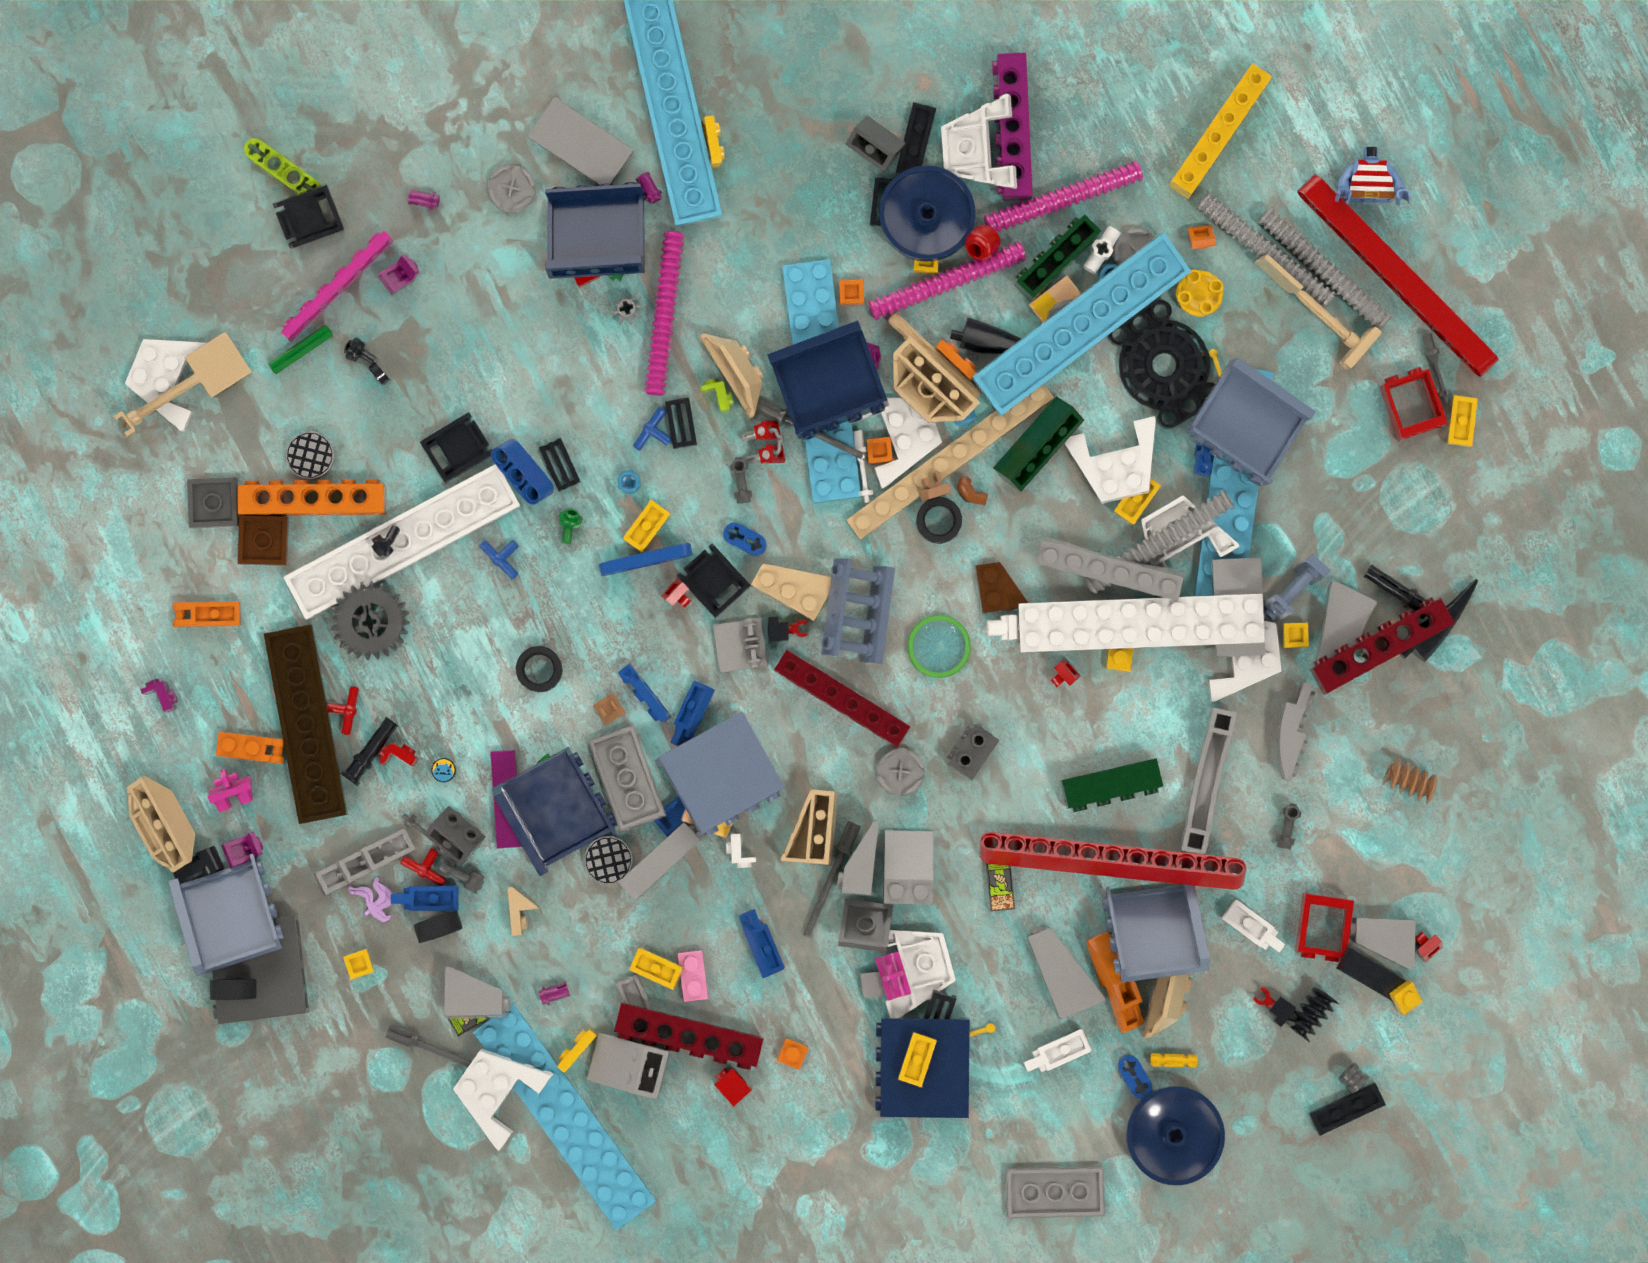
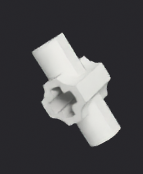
M1108 226L1100 240L1096 239L1090 249L1091 254L1083 268L1095 275L1103 261H1108L1111 257L1112 247L1121 233L1115 228ZM1101 245H1102V246H1105V247H1106L1105 252H1106L1107 254H1105V253H1103V255L1098 254V253H1097V252H1098L1097 246H1098L1099 248L1101 247Z
M1019 615L1000 616V620H987V636H1001V640L1005 641L1020 640Z

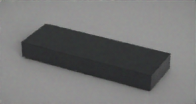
M913 102L904 137L906 144L900 152L896 173L900 174L910 168L922 166L936 108Z
M1347 947L1336 967L1339 971L1392 1002L1393 1000L1389 993L1406 982L1404 979Z
M1373 1082L1353 1094L1350 1093L1308 1114L1318 1135L1321 1136L1386 1104L1376 1083Z

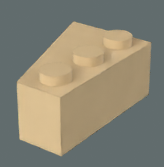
M762 564L751 583V587L808 620L815 622L829 598L831 577Z
M810 790L780 861L824 865L833 864L839 792Z

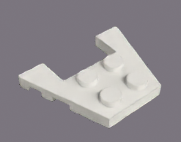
M1004 94L999 97L1000 99L981 106L980 109L970 114L967 113L941 127L944 169L962 179L1012 189L1017 188L1015 166L991 167L988 121L1012 117L1011 96L1009 94Z
M143 339L125 384L147 403L153 401L178 384L187 362L184 357L206 343ZM170 402L157 409L161 415L180 431H186L193 414L192 411Z
M887 398L890 406L885 407L886 410L879 413L882 415L898 459L874 468L882 489L886 488L914 464L942 444L936 424L928 423L902 398ZM868 413L866 415H863V418L861 420L872 417L874 415H872V413Z
M1155 416L1134 421L1139 442L1138 446L1090 457L1084 433L1070 436L1064 443L1102 504L1149 493L1156 427Z
M1181 496L1143 518L1141 522L1145 539L1149 540L1150 535L1155 536V532H1161L1163 527L1168 528V524H1174L1176 519H1182L1181 516L1188 515V511L1193 512L1196 506L1185 496ZM1208 521V525L1205 526L1203 524L1201 526L1202 529L1194 530V534L1189 533V537L1181 538L1182 541L1175 542V546L1170 545L1169 550L1164 549L1161 555L1158 553L1156 558H1150V564L1168 568L1165 563L1166 560L1207 536L1221 558L1239 548L1240 545L1216 523Z
M1264 621L1265 655L1231 656L1234 677L1209 680L1211 702L1220 700L1282 671L1276 623Z
M890 930L888 947L897 945L911 989V994L889 1001L886 1000L890 1018L902 1017L929 999L933 989L940 992L956 981L943 933Z
M481 1049L453 1090L494 1147L500 1151L514 1131L494 1117L498 1108L519 1079L539 1094L553 1074L549 1071H541L533 1068L534 1066L512 1061L511 1058Z

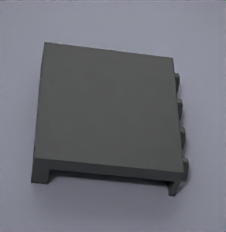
M298 915L274 918L275 924H280L284 938L280 939L281 949L212 971L213 980L256 979L257 986L256 999L215 1000L216 1005H213L212 1010L214 1019H218V1024L309 1012Z

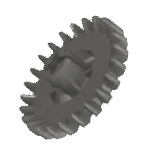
M371 581L369 588H366L364 582H360L359 590L354 585H351V594L344 590L342 593L345 599L336 598V602L340 607L331 608L337 615L331 616L330 620L337 622V624L333 625L330 629L339 631L334 636V640L342 638L343 641L339 647L342 648L348 645L347 654L356 650L357 659L360 658L362 653H365L366 660L368 661L371 653H374L376 659L379 660L381 651L388 657L389 647L397 651L395 641L404 643L400 634H408V631L402 627L410 624V621L403 619V617L409 615V611L401 610L406 605V602H397L400 594L391 596L392 587L383 591V583H380L378 588H375L374 582ZM371 603L379 605L382 608L377 612L372 609ZM362 605L363 612L361 615L354 614V611ZM366 605H368V613L371 619H376L373 623L372 632L368 623H363L367 617ZM384 610L388 617V624L381 623L380 614ZM352 617L359 619L360 628L356 631L352 625ZM379 627H386V630L378 636L377 630ZM362 630L368 633L369 638L363 637L358 633Z

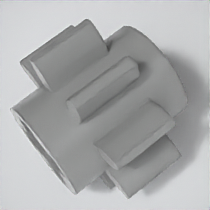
M622 294L620 302H613L618 310H614L612 314L614 316L620 315V324L624 320H628L629 324L632 325L634 317L641 318L637 310L642 308L641 304H634V295L630 299H626L625 295ZM624 305H628L629 308H633L630 310L629 315H626V313L623 311Z

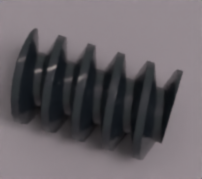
M1315 987L1311 989L1315 997L1310 995L1305 997L1309 1004H1299L1303 1012L1297 1010L1293 1012L1297 1020L1291 1018L1287 1020L1291 1026L1290 1028L1309 1043L1310 1040L1307 1034L1316 1035L1313 1026L1322 1027L1319 1018L1328 1020L1325 1011L1334 1012L1331 1003L1339 1005L1330 995Z

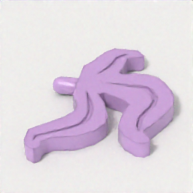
M375 878L373 882V887L379 894L375 903L373 891L370 888H353L352 885L348 887L351 894L365 897L368 907L363 912L365 916L371 913L373 917L382 922L391 919V915L386 916L382 909L391 905L392 892L389 888L379 883L380 878Z

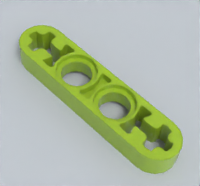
M252 138L245 143L244 153L249 160L298 194L307 190L303 187L304 183L311 188L321 185L316 179L263 141ZM260 145L259 150L266 155L264 159L257 153L251 155L250 147ZM271 158H279L281 160L280 168L277 170L269 169V160ZM293 171L300 174V180L296 184H291L287 180L288 174Z

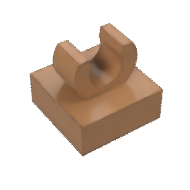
M940 474L933 475L934 485L929 483L928 477L921 480L922 486L927 489L919 492L922 502L951 493L949 483L941 485L942 477Z
M614 693L593 705L605 726L626 714Z

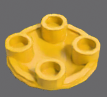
M1196 269L1191 270L1192 272L1177 284V302L1182 310L1189 315L1197 317L1209 316L1222 303L1224 295L1223 283L1210 272Z

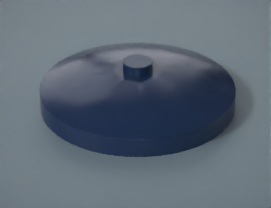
M917 166L897 175L886 187L879 207L880 226L889 244L900 254L913 260L925 262L945 259L960 250L965 244V239L973 230L976 216L974 199L967 185L954 173L937 166Z
M1168 1086L1150 1092L1137 1103L1127 1123L1126 1142L1131 1158L1145 1175L1162 1184L1186 1185L1206 1176L1218 1163L1225 1144V1129L1218 1110L1208 1098L1190 1088Z

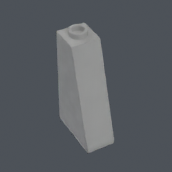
M1331 581L1327 589L1316 660L1325 655L1328 659L1335 656L1334 650L1345 644H1348L1349 647L1357 644L1356 638L1361 636L1377 601L1339 582ZM1339 661L1333 663V671L1341 675L1344 671V665Z
M684 822L618 883L634 900H638L701 841L696 835L699 832L697 828Z
M1041 925L1030 930L1031 935L1026 937L1059 1019L1106 1001L1099 989L1051 928L1045 929Z

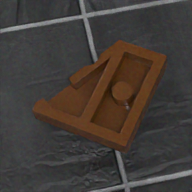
M1000 562L976 565L982 614L1019 609L1018 604L1028 603Z

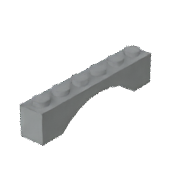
M1047 536L1042 540L1036 562L1039 565L1176 601L1179 599L1186 574L1185 572L1161 566L1140 564L1087 550L1070 542Z
M1214 707L1210 709L1179 851L1206 855L1217 792L1237 717L1236 712Z

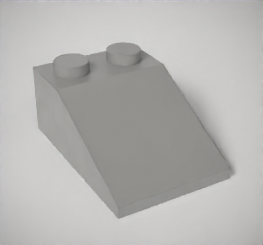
M874 821L845 865L844 871L838 873L837 887H842L841 892L871 895L879 822Z
M885 830L884 904L933 905V831Z

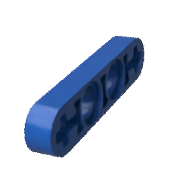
M685 543L606 561L598 565L601 576H608L690 557L693 553L691 544Z

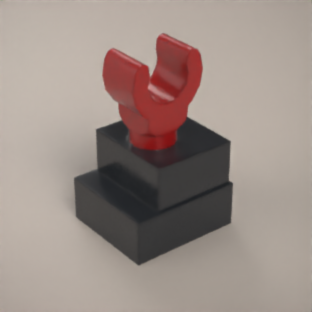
M768 617V643L787 642L789 634H796V636L801 638L806 637L808 634L800 633L798 626L806 625L807 621L801 620L796 624H788V622H778V617Z
M1261 988V991L1266 994V999L1259 1001L1255 997L1253 1000L1258 1005L1268 1007L1270 1009L1269 1012L1276 1017L1273 1022L1281 1028L1296 1007L1281 996L1277 1001L1273 1000L1270 997L1269 991Z

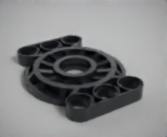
M1158 300L1140 310L1117 328L1122 329L1126 333L1124 341H1115L1112 336L1113 332L1108 335V339L1113 346L1122 347L1118 367L1120 379L1126 391L1141 405L1154 410H1160L1157 416L1158 424L1164 429H1172L1197 414L1206 400L1203 395L1204 389L1207 387L1213 388L1215 383L1207 382L1210 371V359L1204 341L1189 326L1178 321L1169 320L1172 314L1171 305L1165 300ZM1157 305H1163L1167 308V315L1165 317L1159 318L1154 314V308ZM1137 317L1144 318L1147 322L1146 328L1143 330L1136 329L1133 325L1134 319ZM1177 326L1180 327V328L1185 329V330L1188 331L1191 335L1189 336V335H1187L1185 332H1183V331H1181V330H1178V329H1177ZM1194 338L1199 342L1203 351L1200 352L1193 340ZM1126 347L1131 348L1130 352H1125ZM1168 354L1173 357L1176 369L1171 375L1166 377L1160 376L1154 371L1153 360L1157 355ZM1123 357L1128 358V372L1125 373L1123 372ZM1202 357H1205V372L1202 371ZM1200 377L1204 378L1202 382H1198ZM1125 378H1130L1132 385L1136 389L1135 392L1128 386ZM1142 394L1144 397L1153 400L1152 404L1143 401L1138 395ZM1191 399L1195 402L1196 409L1193 412H1186L1183 409L1182 405L1185 400ZM1158 402H1164L1162 406L1157 405ZM1170 411L1175 415V422L1173 424H1165L1162 421V414L1164 412Z

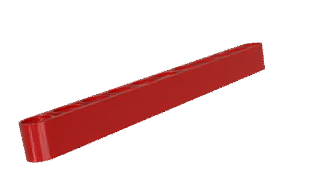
M1314 174L1297 190L1300 198L1474 374L1482 377L1499 361L1497 355L1341 197L1338 202L1335 201L1337 193L1321 177Z
M995 832L985 833L980 839L979 855L981 860L995 865L1237 890L1244 885L1247 870L1243 860L1232 857Z

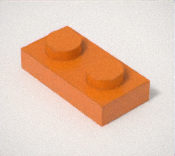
M942 339L935 346V349L971 382L973 380L972 376L977 373L975 371L976 366L968 358L963 360L957 354L959 350L950 341L946 343Z

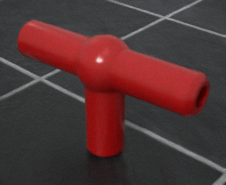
M350 687L347 705L327 703L328 712L344 715L341 731L344 735L351 734L353 719L357 713L358 687Z
M430 848L422 864L406 856H403L400 862L404 867L416 872L419 877L427 878L440 886H443L446 881L445 877L430 869L439 854L433 848Z

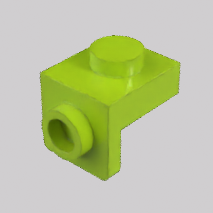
M718 379L705 381V385L700 386L701 393L705 394L716 391L721 414L729 413V406L734 405L731 391L726 392L724 381L719 382Z

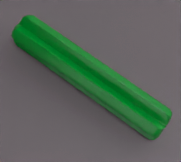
M323 325L268 363L273 373L278 374L333 336L332 331L327 325Z

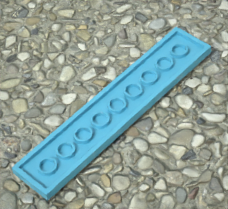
M623 0L675 226L679 227L723 217L673 0Z
M1161 233L972 376V379L998 415L1002 416L1192 271L1166 234Z
M830 259L782 265L792 345L839 328ZM849 421L839 424L840 427L836 430L827 432L825 429L820 431L855 448L852 423H849ZM816 437L805 440L813 504L861 498L859 495L860 484L856 457Z
M1257 370L1273 382L1274 372ZM1214 456L1207 499H1213V495L1217 494L1218 496L1220 491L1223 490L1231 499L1234 508L1227 509L1225 514L1222 512L1219 518L1217 516L1214 517L1213 522L1233 538L1240 547L1221 558L1208 536L1201 540L1194 596H1213L1212 560L1249 558L1258 486L1249 480L1250 476L1244 472L1239 473L1229 466L1230 463Z
M514 1003L511 1004L510 1011H507V1018H491L473 1032L485 1050L553 1074L539 1094L520 1079L513 1088L616 1230L657 1201L565 1073L557 1067V1062Z

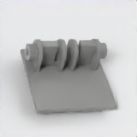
M761 618L713 625L720 673L768 666Z

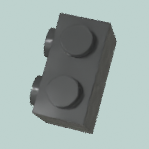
M868 115L854 128L845 145L883 172L896 160L906 144Z
M974 724L972 728L967 726L960 737L964 741L959 748L954 746L947 756L950 760L947 765L971 781L999 742L998 738L977 724Z
M450 806L432 822L425 833L428 839L461 866L474 854L486 838L477 827L471 825L459 812L454 811Z

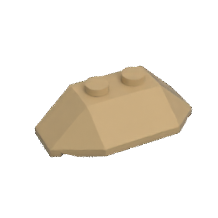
M703 333L700 335L701 342L750 420H753L763 386L761 379L764 376L757 365L754 367L748 360L751 355L745 345L740 346L737 341Z
M911 337L893 353V390L928 423L963 421L980 404L968 390Z
M146 776L139 778L126 787L127 794H129V817L152 859L169 868L172 872H176L192 861L196 833L174 793Z
M1189 974L1155 978L1143 1037L1151 1038L1178 1021L1180 1015L1184 1016L1187 1001H1183L1185 991L1189 992L1192 977H1188Z

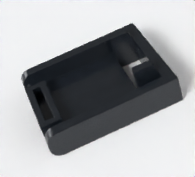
M327 183L272 203L274 208L281 206L285 208L277 211L276 215L286 240L296 236L297 240L288 244L290 249L344 230ZM327 198L335 218L327 222L318 202Z
M470 412L420 441V444L445 484L491 457L492 449L485 453L482 452V450L490 445L475 420L467 425L465 424L466 421L472 418ZM439 446L451 464L443 469L432 453V450Z
M712 543L709 545L710 550L715 553L712 557L706 550L702 551L684 568L685 572L690 576L688 579L681 573L676 576L716 619L746 592L751 585ZM733 584L738 591L720 606L715 599Z

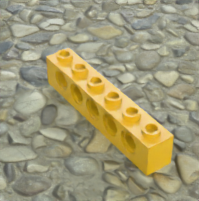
M1251 64L1169 185L1170 188L1189 200L1272 78L1270 74L1255 64Z

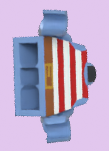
M1364 147V160H1355L1352 165L1346 167L1338 179L1335 201L1338 202L1339 198L1342 197L1345 198L1346 204H1349V202L1391 203L1396 196V205L1399 206L1401 199L1406 200L1407 204H1410L1411 192L1405 188L1396 169L1390 166L1388 160H1378L1377 147Z

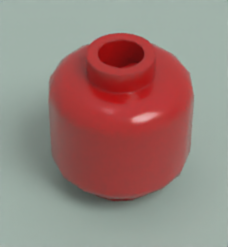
M979 225L965 239V247L968 254L974 259L980 261L987 260L998 250L1001 240L994 228L988 225Z

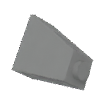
M1353 918L1349 936L1353 937V943L1406 969H1414L1415 920Z
M445 967V1017L449 1019L507 1018V1011L511 1009V999L507 997L506 992L454 968Z

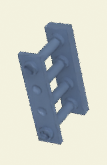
M1314 554L1297 564L1293 569L1296 572V578L1279 596L1275 594L1263 601L1264 614L1270 620L1276 619L1279 621L1292 614L1294 610L1289 604L1307 584L1311 586L1330 573L1331 570Z
M834 558L831 568L832 577L824 636L821 641V655L839 656V650L861 653V662L882 664L895 568L873 566V572L851 568L852 559ZM849 577L871 581L870 596L847 592ZM846 602L867 605L866 620L844 616ZM843 626L864 629L863 644L841 640Z

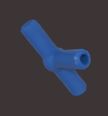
M661 407L657 408L649 422L644 424L643 431L633 444L634 448L640 451L650 436H653L664 445L669 444L671 437L656 428L665 415L666 410Z
M486 540L479 545L492 559V563L500 567L511 580L518 576V572L506 561L518 548V544L514 540L507 544L499 553Z

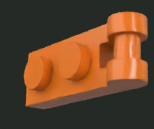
M241 602L172 603V610L175 611V619L173 620V627L241 626ZM186 610H191V619H185Z
M219 732L216 756L283 764L284 757H282L284 741L283 739ZM267 745L273 746L272 755H266Z

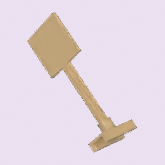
M1268 254L1254 261L1258 267L1288 294H1296L1298 299L1344 340L1343 343L1350 350L1338 363L1343 369H1352L1383 333L1374 326L1370 327L1359 338L1354 332L1347 330L1308 293L1302 291L1303 286Z
M226 332L184 357L193 370L194 375L137 411L132 410L126 415L123 411H120L113 416L114 422L119 419L123 420L119 424L121 428L127 426L128 430L123 434L125 438L135 432L134 427L142 422L141 419L196 384L201 383L212 398L252 373Z

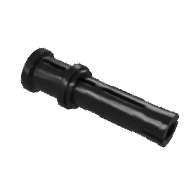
M1373 564L1364 575V578H1367L1402 601L1401 604L1404 608L1409 607L1413 611L1421 609L1420 603L1427 600L1417 593V589L1407 588ZM1420 615L1421 619L1426 617L1425 615Z
M385 717L361 752L356 755L354 754V760L346 771L341 772V775L356 786H359V780L367 769L370 770L373 764L371 762L398 725Z

